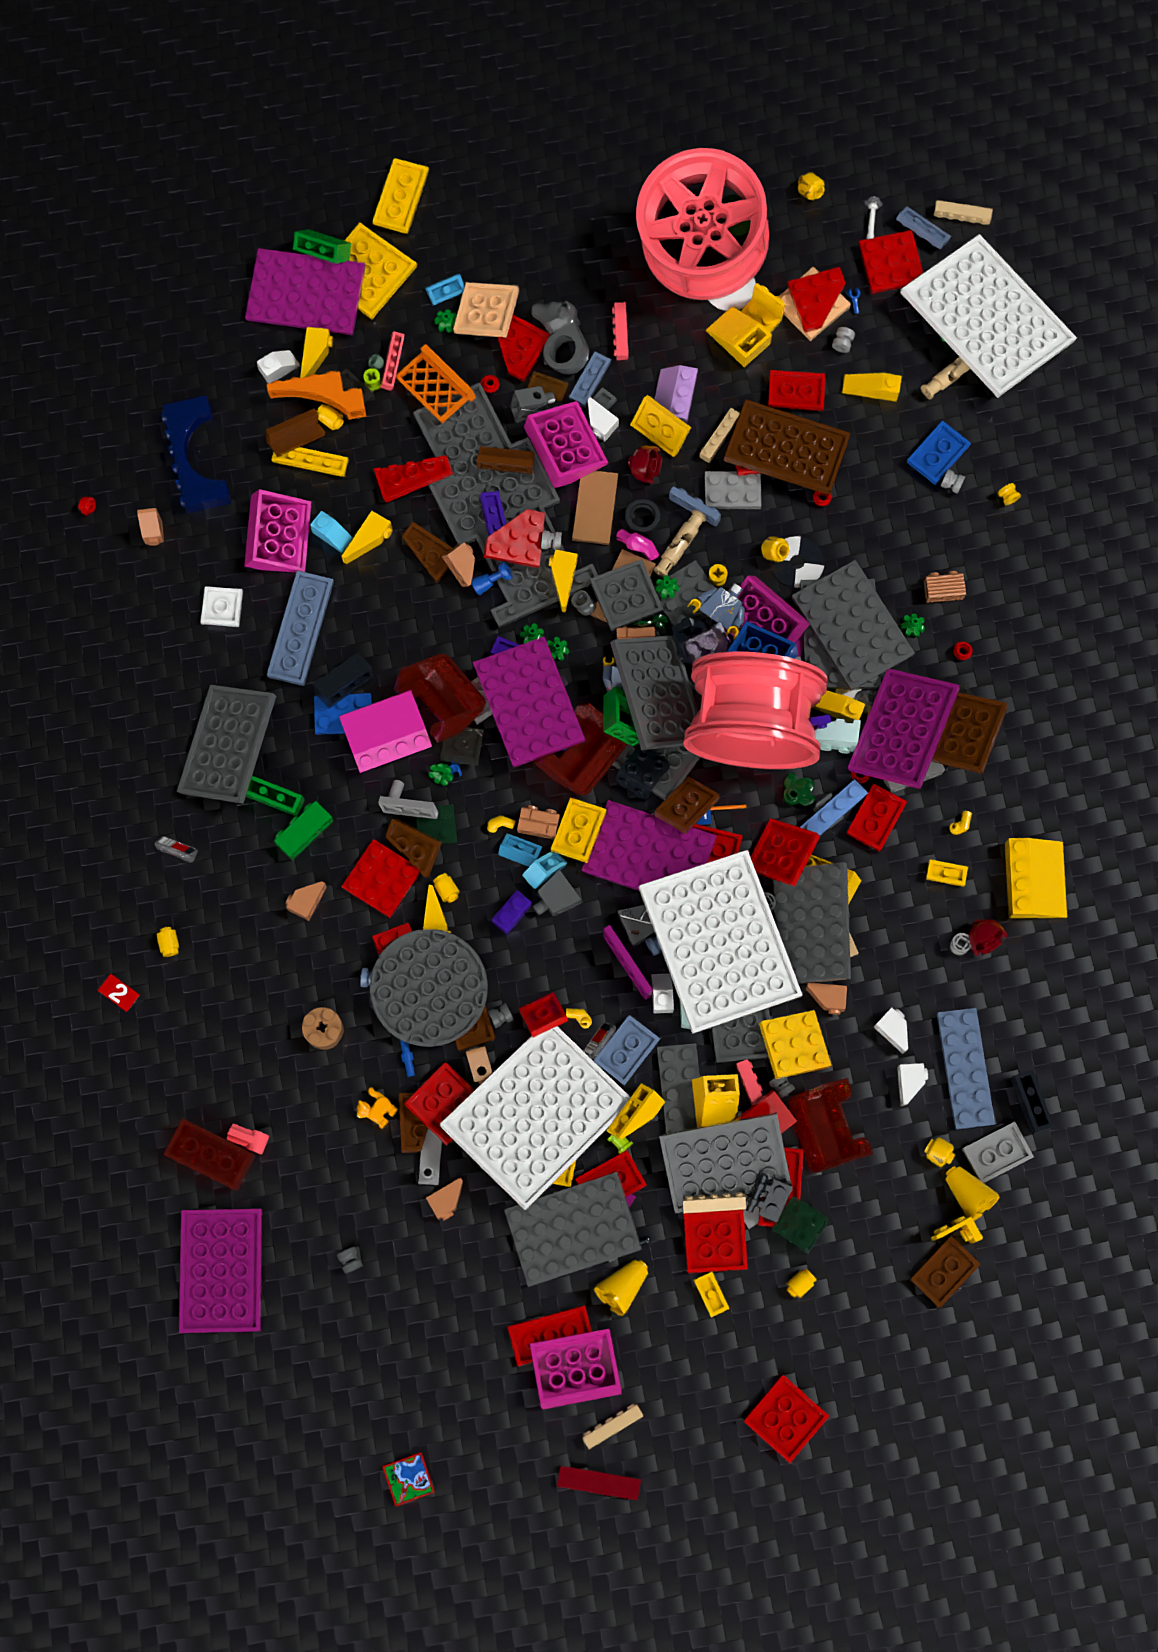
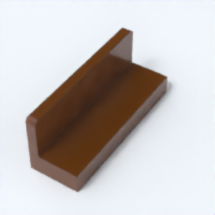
M315 409L266 429V442L276 456H281L325 436V431L318 423V413Z
M481 446L479 448V455L477 454V468L533 474L535 453Z

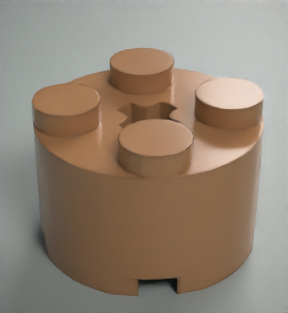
M316 1008L304 1017L302 1031L304 1037L312 1046L321 1050H327L339 1043L344 1033V1027L341 1019L332 1009ZM321 1025L327 1027L324 1033L318 1030L321 1028Z

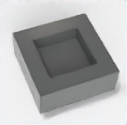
M602 387L593 397V400L606 410H609L617 401V398Z

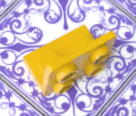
M756 283L753 288L752 299L741 312L758 321L771 333L782 321L785 303L779 296L771 294L765 286H760Z
M965 1216L951 1222L952 1226L949 1228L945 1225L933 1231L935 1235L931 1237L932 1241L961 1227L960 1234L965 1242L968 1241L971 1244L983 1239L972 1217L965 1218Z

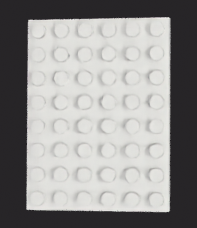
M980 234L906 285L900 292L997 397L1004 394L1064 350L1077 338Z
M748 850L638 887L692 1034L802 996Z
M557 1026L534 1038L531 1036L440 1124V1127L526 1210L611 1125L631 1097Z

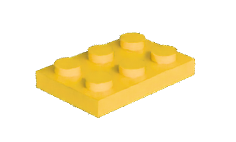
M648 395L644 397L630 424L672 457L678 454L691 429L689 425Z
M570 798L552 844L551 852L588 863L607 810Z

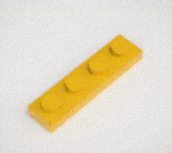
M301 447L281 456H276L273 452L272 462L341 477L345 476L349 461L348 457Z

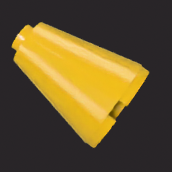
M953 1166L946 1173L947 1177L945 1180L966 1218L972 1217L973 1221L977 1220L985 1210L992 1208L1000 1198L997 1192L962 1167L956 1168Z
M633 1260L598 1283L594 1291L604 1304L608 1303L612 1306L610 1310L623 1316L647 1277L648 1267L641 1260Z

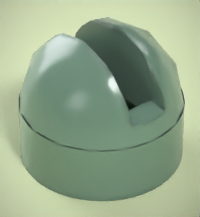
M374 354L369 359L368 366L380 370L384 366V360L379 355Z

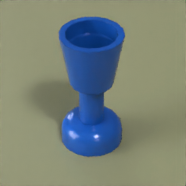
M506 562L500 563L498 565L499 571L491 575L485 574L472 578V585L479 595L493 586V582L501 577L505 580L513 578Z

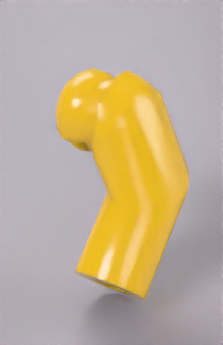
M963 811L961 821L950 824L949 829L951 833L959 835L967 831L972 813Z
M497 816L488 821L487 830L495 833L497 828L501 826L513 829L516 820Z
M566 1008L567 1018H576L582 1028L590 1027L592 1020L584 1009Z

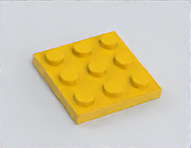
M815 1010L765 1020L759 1023L775 1079L826 1069L832 1066Z

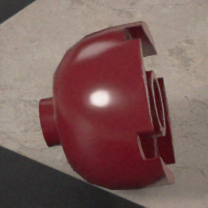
M651 445L641 446L629 457L628 465L632 475L637 480L650 484L655 482L652 479L654 475L658 477L662 464V456L658 455V451H661L660 448Z
M993 919L976 920L972 923V927L968 932L970 949L976 956H979L978 953L980 952L985 955L998 948L1002 944L1000 940L1003 936L1006 939L1008 934Z

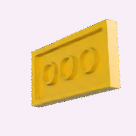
M394 158L373 219V225L408 234L429 172L428 167Z

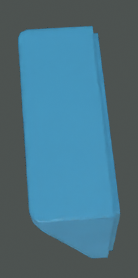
M455 274L429 285L425 289L432 304L435 305L463 293L465 286L460 274Z
M506 833L498 854L530 867L538 859L542 846Z

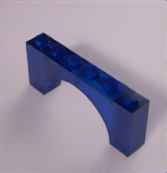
M207 396L163 405L164 412H161L163 423H167L168 429H165L167 440L171 441V446L168 447L171 457L174 456L175 459L172 466L174 473H178L179 477L176 480L178 491H182L183 496L180 497L182 508L185 507L188 513L231 504L226 481L210 480L200 476L192 469L187 459V446L192 433L204 422L212 420Z

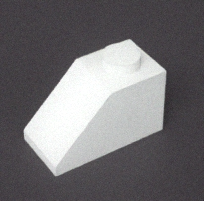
M290 350L271 352L257 361L259 371L268 384L280 379L300 366Z
M590 397L588 399L589 425L596 439H601L605 442L618 427L619 419Z
M651 974L653 1013H673L674 1002L671 975Z
M891 1008L874 1028L903 1054L908 1049L907 1023L901 1011Z
M924 1063L904 1064L897 1067L901 1106L907 1105L925 1084V1080H928L927 1068H924Z

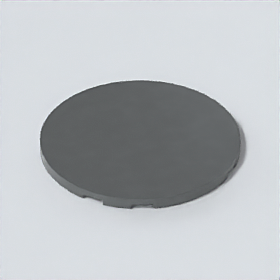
M416 930L395 939L380 954L371 974L370 997L378 1019L395 1037L416 1046H441L459 1039L478 1021L487 999V976L479 956L463 939L442 930Z

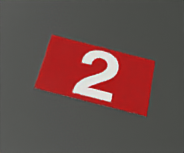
M112 974L108 976L98 989L101 994L126 1012L140 995Z

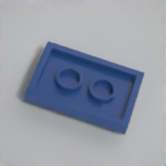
M942 420L910 456L907 463L936 485L948 469L969 448L971 443Z
M371 693L349 694L331 708H328L317 696H314L316 735L345 733L339 716L372 704Z

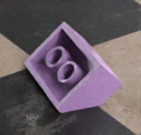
M682 365L661 369L654 400L687 424L698 369Z

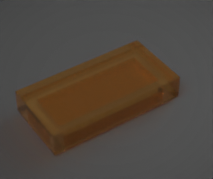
M534 371L528 388L541 386L544 393L553 392L555 400L562 402L568 388V383Z

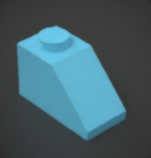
M323 511L310 524L312 533L341 553L344 552L353 540V537L336 520Z
M549 852L535 860L522 876L536 889L545 884L554 874L566 866L567 862L560 854Z

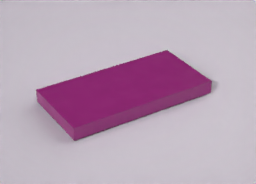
M610 925L607 926L603 932L604 939L643 998L648 999L652 996V988Z

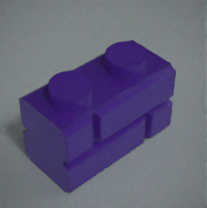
M516 890L493 917L492 923L508 935L525 915V912L532 907V902Z

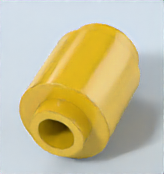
M322 404L317 410L318 420L331 430L339 429L344 422L343 415L330 405Z
M446 873L433 880L434 888L443 902L448 901V903H451L458 898L460 891L452 878Z
M171 927L160 929V932L156 934L160 953H163V957L177 955L179 953V943L176 930H171Z
M806 1268L803 1271L800 1270L787 1282L789 1286L787 1291L794 1298L796 1296L801 1298L814 1286L813 1283L816 1281V1278Z

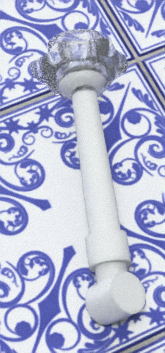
M870 197L869 200L865 201V205L871 209L867 239L874 238L875 210L883 205L878 197Z

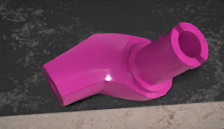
M624 529L618 531L616 535L618 537L617 540L625 543L628 549L642 552L649 561L659 556L650 539L638 533L630 534Z

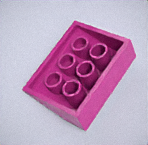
M578 401L528 415L524 429L554 488L571 484L608 464Z
M260 489L251 495L244 566L268 571L305 572L311 501Z
M747 576L740 585L743 590L737 599L743 603L742 606L745 609L744 623L740 630L747 621L795 643L810 625L803 616L756 576Z
M411 690L339 716L360 773L432 747Z
M609 1329L530 1344L542 1410L621 1394Z

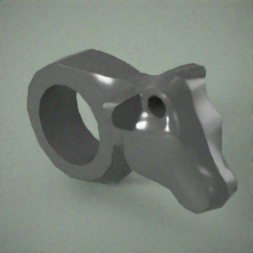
M568 301L562 303L551 302L548 304L537 303L533 305L531 310L532 316L536 320L541 321L550 334L543 349L544 364L549 365L561 374H574L580 371L588 360L589 348L578 327L581 323L576 317L577 310L575 306ZM574 341L576 350L573 357L563 364L557 363L556 351L559 346L564 342Z

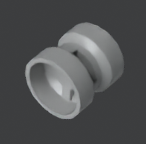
M839 327L836 333L837 338L834 339L832 347L840 352H849L850 342L853 340L855 333L849 328Z
M948 469L941 487L952 488V491L958 494L965 476L961 474L957 476L954 474V471Z
M543 530L541 549L553 548L554 550H560L562 532L550 533Z
M965 933L955 935L950 942L951 951L956 955L965 954L971 948L970 941L968 940L969 936Z

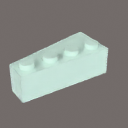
M836 719L827 724L826 728L815 730L816 740L821 745L820 749L824 751L837 749L840 753L846 754L850 753V751L853 752L858 743L861 720L846 723L845 719Z

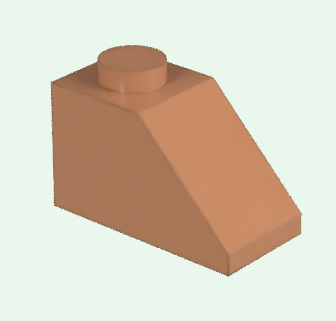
M157 509L137 510L141 534L145 544L154 546L164 542L163 523Z
M465 542L457 544L442 555V558L462 587L471 585L475 557L472 554L473 550Z
M319 882L295 890L294 894H290L286 901L288 911L309 921L327 888L326 884Z
M807 983L806 990L823 1010L829 1011V1014L839 1015L840 1012L845 1011L847 986Z
M461 1178L426 1198L438 1220L442 1218L445 1221L454 1215L453 1211L457 1208L463 1186Z

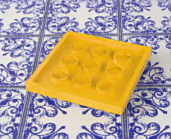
M359 223L345 241L351 243L349 261L362 262L366 265L358 310L373 319L415 270L417 263Z

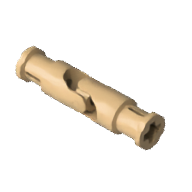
M959 357L936 374L932 381L928 384H923L921 390L928 399H932L935 393L939 390H944L971 368Z
M694 509L689 520L684 522L672 543L661 556L662 559L659 564L653 568V571L658 576L664 578L665 575H668L667 573L672 566L677 564L683 552L698 533V528L702 522L707 520V517L702 512Z

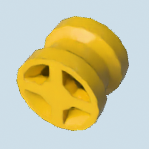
M1014 483L1008 484L998 491L999 496L1004 499L1003 503L1005 506L1016 502L1021 497V494L1015 490L1016 486Z
M720 564L713 565L710 568L708 579L713 586L719 587L724 585L728 574L727 569Z

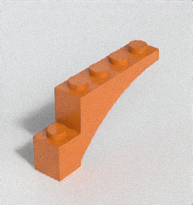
M329 371L322 375L311 374L304 378L294 377L287 381L276 380L267 384L270 398L299 397L319 401L343 412L348 416V420L367 416L362 389L351 388L344 391L340 371Z

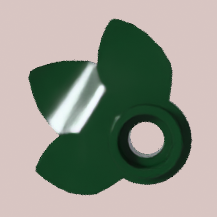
M655 615L650 617V621L639 620L632 624L636 627L651 625L658 629L664 628V624H667L668 620L665 615Z
M793 772L785 778L783 799L786 804L791 806L797 804L810 806L816 801V798L811 794L814 788L813 779L807 777L798 779Z

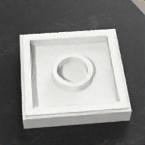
M205 587L201 624L239 627L243 590Z

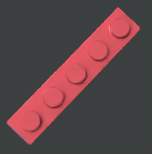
M626 302L614 303V307H612V314L615 316L613 318V325H615L613 335L616 338L614 339V346H616L614 356H616L617 360H628Z
M394 331L391 335L380 388L391 391L394 387L405 334Z
M746 1059L736 1063L735 1066L751 1106H753L764 1096L761 1093V1085L756 1081L758 1080L756 1073L752 1071V1063Z

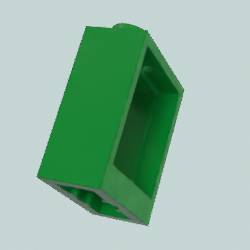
M615 686L603 695V729L605 733L634 746L639 743L627 698L624 690ZM619 710L630 715V726L620 721Z

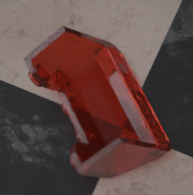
M438 654L402 668L394 686V690L398 694L411 690L414 698L420 696L440 722L433 724L430 729V733L437 743L460 734L483 712L486 706L485 698L456 663L445 654Z
M579 703L574 713L584 735L585 742L567 748L560 758L550 754L533 762L557 783L577 795H587L625 749L627 743L604 732L603 715L590 703Z
M848 1078L825 1083L793 1096L789 1100V1109L797 1120L794 1124L804 1149L808 1166L815 1173L873 1155L871 1145L866 1138L860 1137L853 1140L840 1103L848 1100L852 1094Z

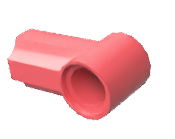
M232 1124L227 1136V1140L245 1146L246 1149L261 1155L269 1139L267 1134L256 1130L251 1131Z

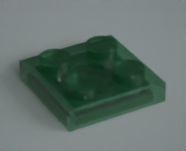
M453 804L435 806L438 811L437 819L416 817L417 830L442 841L441 845L457 843Z

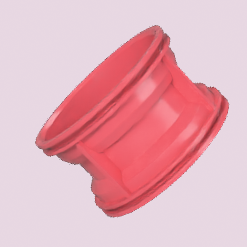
M711 148L690 149L664 160L651 172L643 184L636 208L637 227L647 264L653 275L666 288L686 298L712 300L738 291L757 274L765 260L769 245L767 204L760 180L744 161L722 150ZM704 183L699 196H695L686 188ZM724 186L734 191L742 200L722 204ZM670 200L679 214L658 220L663 206ZM712 205L714 207L710 211L705 210L706 206ZM689 210L696 211L693 215L687 214ZM720 218L726 219L724 223L717 222ZM751 220L748 236L741 246L728 229L742 221ZM683 227L690 228L687 232L681 231ZM714 235L720 236V239L717 241H714L711 238ZM667 239L684 240L679 261L671 257L660 244L661 241ZM695 240H702V243L699 245L693 244ZM707 247L713 248L727 258L726 261L713 266L696 267Z
M758 652L714 653L702 656L693 662L691 679L695 683L696 691L702 695L701 710L694 716L691 726L684 733L683 745L689 752L723 764L758 769L801 768L812 765L819 760L821 745L816 740V732L810 722L811 707L820 702L821 697L827 690L828 677L821 669L790 657Z

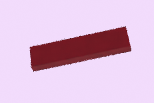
M560 1465L557 1487L638 1500L641 1479Z

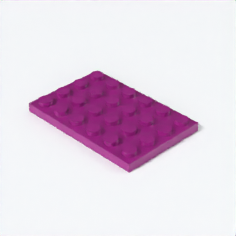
M258 248L245 319L247 321L307 329V327L329 329V332L353 335L366 265L365 263L354 261L333 263L311 255Z
M545 637L473 662L513 768L585 742L584 735Z
M886 670L848 765V770L921 789L959 692V685L898 670Z
M608 800L605 807L607 811L588 863H584L582 872L640 891L638 888L640 885L708 863L717 836L695 828H691L687 834H684L652 814Z
M262 1209L181 1210L179 1333L261 1331Z

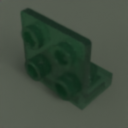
M793 1196L772 1230L798 1246L802 1252L808 1255L829 1220L825 1215Z

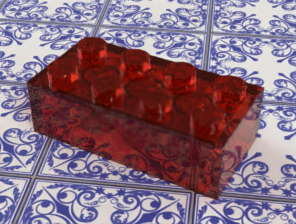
M185 1119L181 1120L164 1153L167 1157L236 1191L239 1190L256 1157L253 1153Z

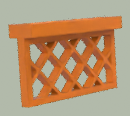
M425 344L421 348L422 352L396 375V379L443 424L468 400L472 402L476 396L473 390ZM424 359L426 361V368L417 369V364ZM429 372H437V379L428 380ZM407 373H413L412 381H404L402 378ZM425 373V380H416V374ZM424 384V392L415 391V385ZM428 384H437L436 391L427 392ZM440 384H449V391H440ZM439 395H448V403H439ZM452 395H460L462 397L458 402H451ZM427 396H436L435 403H427ZM438 407H447V412L440 416L438 414Z

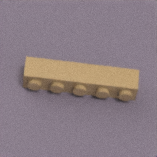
M937 200L934 216L986 225L991 221L992 209Z
M730 408L700 452V458L710 463L738 422L739 412Z
M737 1192L733 1195L724 1193L719 1196L711 1194L710 1196L698 1195V1197L685 1196L683 1198L684 1213L746 1209L745 1194L742 1192Z
M632 1404L627 1407V1411L623 1412L622 1410L617 1413V1417L614 1419L612 1417L605 1421L606 1424H599L594 1427V1431L591 1432L589 1430L584 1433L582 1438L588 1449L643 1417L639 1407Z

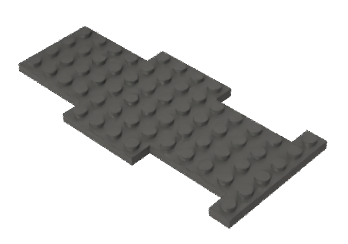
M480 383L470 387L476 398L472 402L468 400L443 424L425 407L413 412L434 457L446 455L449 459L453 475L428 486L457 544L463 542L469 544L477 541L484 555L485 540L488 537L479 495L485 492L499 491L506 524L529 509L545 513L543 530L555 533L545 509L560 503V499L529 438L527 437L514 444L510 443ZM452 395L451 402H458L462 397L460 395ZM448 397L439 400V403H448ZM438 407V414L440 416L447 412V407ZM483 446L534 452L533 474L477 468L479 448ZM561 544L560 550H561V551H565L564 548H563V546H562V544ZM553 548L541 549L540 566L538 568L506 562L513 578L505 580L501 577L496 581L507 603L491 609V613L499 628L559 601L551 566H549L550 556L555 554ZM485 558L492 573L499 571L498 565L503 561ZM593 564L575 571L569 596L591 586L590 579L598 576Z

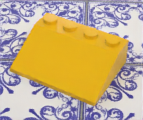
M1009 838L1005 842L1009 918H1067L1063 842L1033 838Z

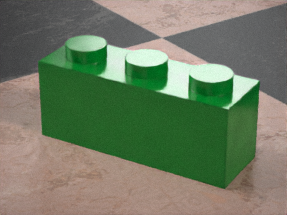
M312 230L295 231L293 250L333 263L349 261L351 243Z
M254 776L251 777L246 793L248 798L293 816L299 815L305 801L302 795Z
M316 801L313 804L309 803L299 817L296 816L290 821V826L285 831L281 830L278 832L274 842L293 860L333 822V818Z

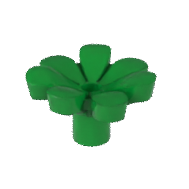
M446 309L445 313L439 311L438 317L434 320L436 325L440 324L438 330L443 332L446 328L447 332H452L457 314H451L449 309Z
M665 575L663 580H657L655 591L656 593L661 592V599H666L667 595L670 598H674V591L678 592L680 588L676 585L678 582L675 578L670 580L669 576Z
M916 614L903 617L904 623L900 625V628L902 630L906 629V636L909 637L913 633L914 637H918L919 631L924 632L925 627L922 625L924 619L922 617L917 618Z
M535 623L531 627L524 626L523 630L525 632L520 633V638L524 639L523 644L543 637L541 636L544 634L543 629H537L538 625Z
M555 637L554 641H547L553 659L555 660L557 657L559 661H563V654H569V649L566 648L567 642L565 640L560 642L559 637Z
M439 763L438 765L433 764L430 767L432 771L428 775L430 778L435 777V783L439 784L441 781L442 785L446 786L448 781H452L453 775L450 774L452 769L448 765Z

